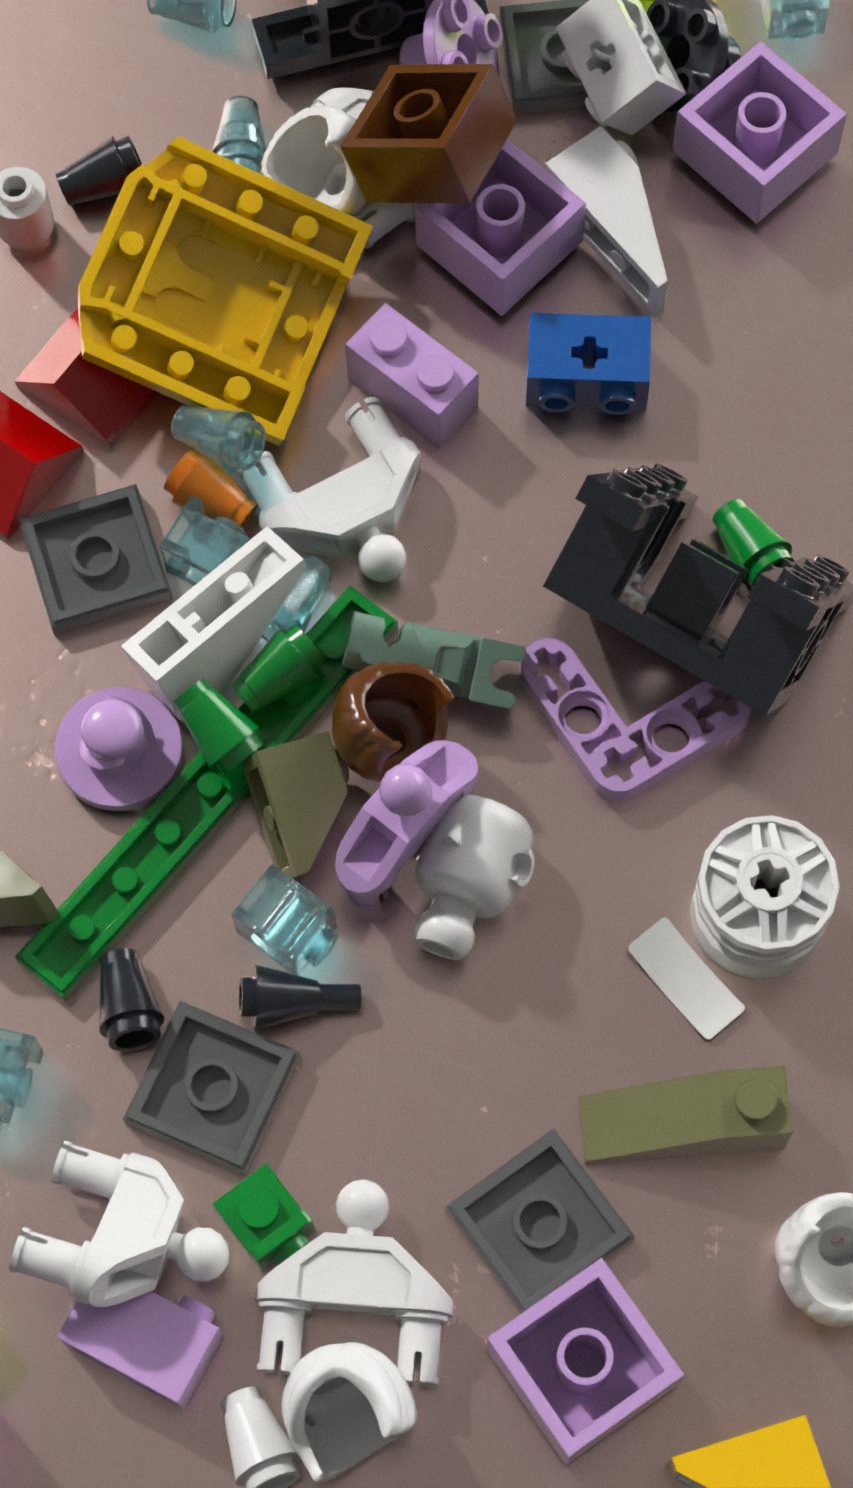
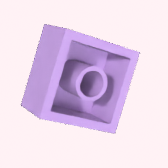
M760 41L678 111L672 151L757 224L838 153L847 113Z
M507 139L470 204L419 203L415 206L416 245L498 314L503 316L583 241L586 203Z
M603 1258L594 1262L487 1337V1351L565 1465L679 1385L684 1376V1373Z

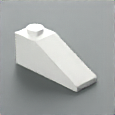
M599 126L546 162L545 170L586 203L583 239L655 317L664 311L668 280L638 161L631 148L621 140L615 141L602 126Z
M266 526L121 647L147 688L181 722H184L180 715V710L173 701L201 678L217 692H220L231 683L308 566L298 553Z

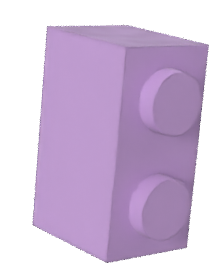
M386 303L345 344L348 379L371 397L378 398L384 407L438 448L478 408L479 373Z
M150 1291L105 1308L93 1307L76 1301L57 1338L69 1349L185 1411L224 1339V1335L219 1327L212 1324L216 1313L202 1303L184 1294H180L174 1304Z

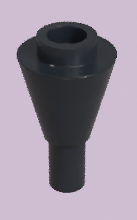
M256 964L252 966L251 977H240L239 1015L240 1017H251L253 1030L314 1015L319 1010L361 1009L362 994L360 984H319L317 980Z

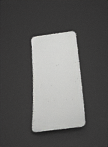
M661 918L628 946L629 952L648 976L705 1039H712L745 1011V1006L702 961L668 918Z

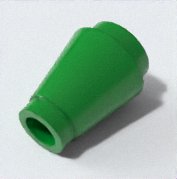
M731 500L715 512L712 521L717 527L729 558L749 569L742 584L751 585L753 588L760 574L766 572L769 565L781 567L785 559L791 562L795 561L791 556V544L751 508L747 507L743 500Z
M294 623L284 632L278 628L239 674L240 677L230 685L255 714L263 706L270 705L318 678L319 676L316 674V671L327 661L304 632Z
M203 678L173 701L180 710V715L208 767L215 764L224 776L264 745L254 732L259 727L213 687H210Z

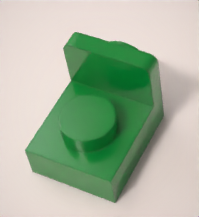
M267 1163L212 1203L214 1209L261 1272L265 1271L272 1264H275L277 1267L310 1243L307 1238L316 1232L311 1217L305 1209L302 1210Z

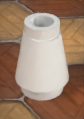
M246 1387L226 1396L220 1402V1406L224 1414L223 1419L236 1484L245 1486V1488H287L295 1483L301 1476L297 1465L300 1457L269 1405L262 1398L258 1387Z

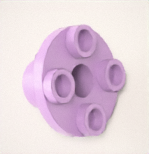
M434 0L427 11L423 33L410 36L403 42L400 49V65L494 64L499 76L497 48L501 46L503 40L500 22L493 13L484 14L474 0Z
M112 687L91 693L78 701L67 712L58 728L54 750L56 764L64 783L80 800L103 810L140 811L150 807L175 779L182 761L183 742L174 715L157 697L135 688Z

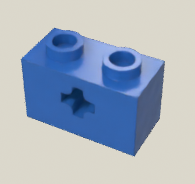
M530 313L526 406H539L549 412H565L572 408L601 409L603 412L614 415L627 414L633 410H646L650 387L652 317ZM588 365V366H592L593 368H592V369H587V368H583V366Z

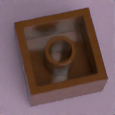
M494 64L390 65L340 148L367 202L470 204L514 128L517 119Z

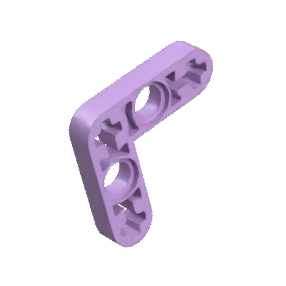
M543 638L535 641L526 648V656L521 661L520 681L524 690L593 790L602 798L612 802H623L634 798L734 737L746 727L752 708L704 680L626 727L577 655L565 642L554 638ZM542 659L550 666L559 662L562 664L559 670V680L567 693L556 704L552 703L558 700V687L547 674L536 677L538 661ZM718 695L723 701L734 698L737 702L733 716L729 717L724 711H719L705 720L703 729L707 734L702 735L697 719L711 710L713 696ZM576 706L591 707L599 714L601 724L591 733L579 734L567 726L565 721L567 712ZM688 709L693 710L694 716L688 711ZM664 724H676L686 731L689 743L684 749L677 752L664 751L656 745L653 739L654 731ZM639 740L645 756L630 766L629 780L623 782L618 775L607 779L604 776L607 771V760L613 758L616 763L621 765L635 758L638 750V745L635 741ZM647 759L655 766L649 767Z

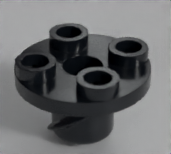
M656 0L648 8L646 14L686 92V95L665 110L666 112L677 114L682 107L742 57L741 49L738 42L728 35L723 13L712 0Z

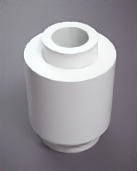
M11 167L0 171V238L6 244L18 250L29 251L39 248L47 241L54 227V216L45 183L38 173L29 168Z

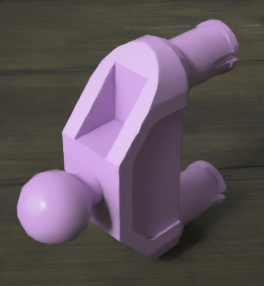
M447 740L433 741L385 773L380 782V787L363 805L341 840L336 852L335 869L339 884L347 892L350 901L355 906L361 909H373L381 905L379 895L386 899L388 888L397 879L396 874L432 834L450 807L460 797H465L472 793L478 780V763L475 756L467 748Z

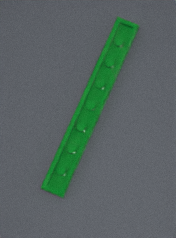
M350 585L305 634L327 661L316 671L319 677L270 705L263 706L255 714L245 702L238 708L239 711L259 727L254 732L264 745L255 752L301 739L337 699L338 692L346 680L357 672L342 665L354 611L384 617L385 629L383 638L386 642L398 631V621ZM199 752L57 909L60 915L51 923H44L15 955L14 958L17 963L66 1003L100 965V958L105 953L112 951L251 796L241 763L224 776L215 764L208 767L202 753Z

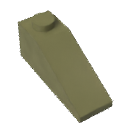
M785 1066L714 1071L579 1096L585 1164L784 1150L793 1134Z

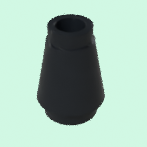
M129 135L117 141L111 136L67 166L65 170L55 173L68 205L72 206L79 202L84 203L119 195L126 177L141 166L142 162Z
M130 948L115 949L105 953L100 958L99 1032L108 1039L109 1047L117 1051H135L149 1047L160 1039V1027L164 1023L165 1018L143 965L139 960V954L136 950Z

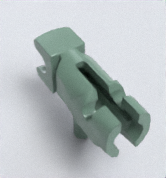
M353 612L343 656V667L358 672L367 666L382 662L417 663L422 668H430L435 675L442 677L451 692L457 697L508 709L514 707V695L505 689L495 687L490 680V671L492 666L501 660L522 661L526 656L525 646L411 622H405L399 629L398 638L388 644L383 638L385 629L384 617Z

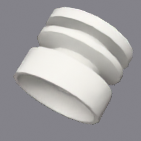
M774 815L744 818L718 834L705 851L690 905L693 934L708 958L728 973L754 980L781 977L806 962L823 937L825 928L834 912L840 888L835 860L822 839L799 822ZM763 880L767 888L779 887L777 896L770 898L766 889L754 890L756 881Z

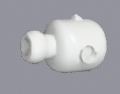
M477 795L460 797L446 812L432 834L426 839L420 855L416 858L415 882L423 895L432 901L430 908L419 916L414 926V939L418 946L439 957L461 960L470 952L474 945L475 933L473 924L475 919L495 918L507 910L515 897L518 886H525L530 881L535 865L534 853L532 851L534 844L533 831L522 815L504 804Z

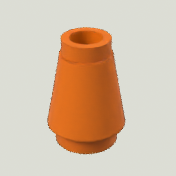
M193 449L189 450L178 461L163 487L165 491L173 496V504L224 528H229L236 534H239L244 529L258 508V504L249 498V495L209 453L201 456Z

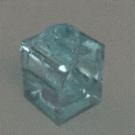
M274 864L269 866L231 914L236 932L292 974L298 976L308 963L314 967L318 966L330 953L338 939V935L334 933V930L337 928L334 908Z

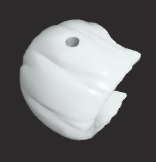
M323 105L311 108L306 107L282 124L269 142L268 149L264 152L261 162V171L264 176L351 216L358 213L367 203L340 148L354 125L355 118L337 107Z
M845 1192L825 1194L801 1206L782 1224L776 1237L775 1255L780 1266L779 1277L781 1284L794 1306L821 1325L843 1328L853 1326V1194ZM833 1235H842V1239L840 1241H831V1237Z
M356 1342L329 1344L309 1352L292 1369L282 1395V1416L289 1441L315 1483L327 1482L369 1457L373 1452L384 1448L390 1442L396 1441L400 1436L408 1433L417 1421V1408L412 1391L399 1369L380 1351Z

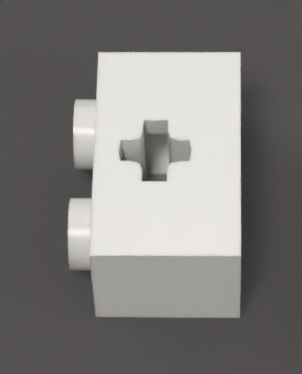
M589 0L556 27L566 48L562 52L564 62L569 70L577 78L581 79L588 94V97L585 99L586 107L601 126H610L629 135H634L686 95L640 0Z

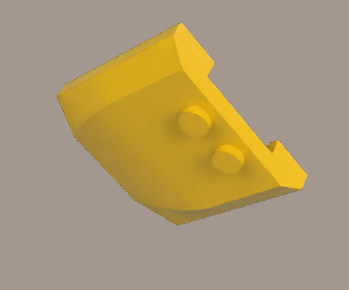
M178 136L168 144L167 149L148 164H142L126 177L80 281L77 295L82 358L280 446L289 429L306 388L305 384L373 226Z

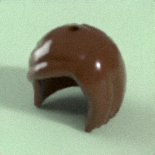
M382 662L365 667L362 671L351 675L337 695L332 714V736L338 754L353 772L366 780L380 783L388 770L401 764L405 758L426 744L433 741L446 740L449 721L448 704L453 701L455 695L442 677L435 675L430 668H422L417 663Z

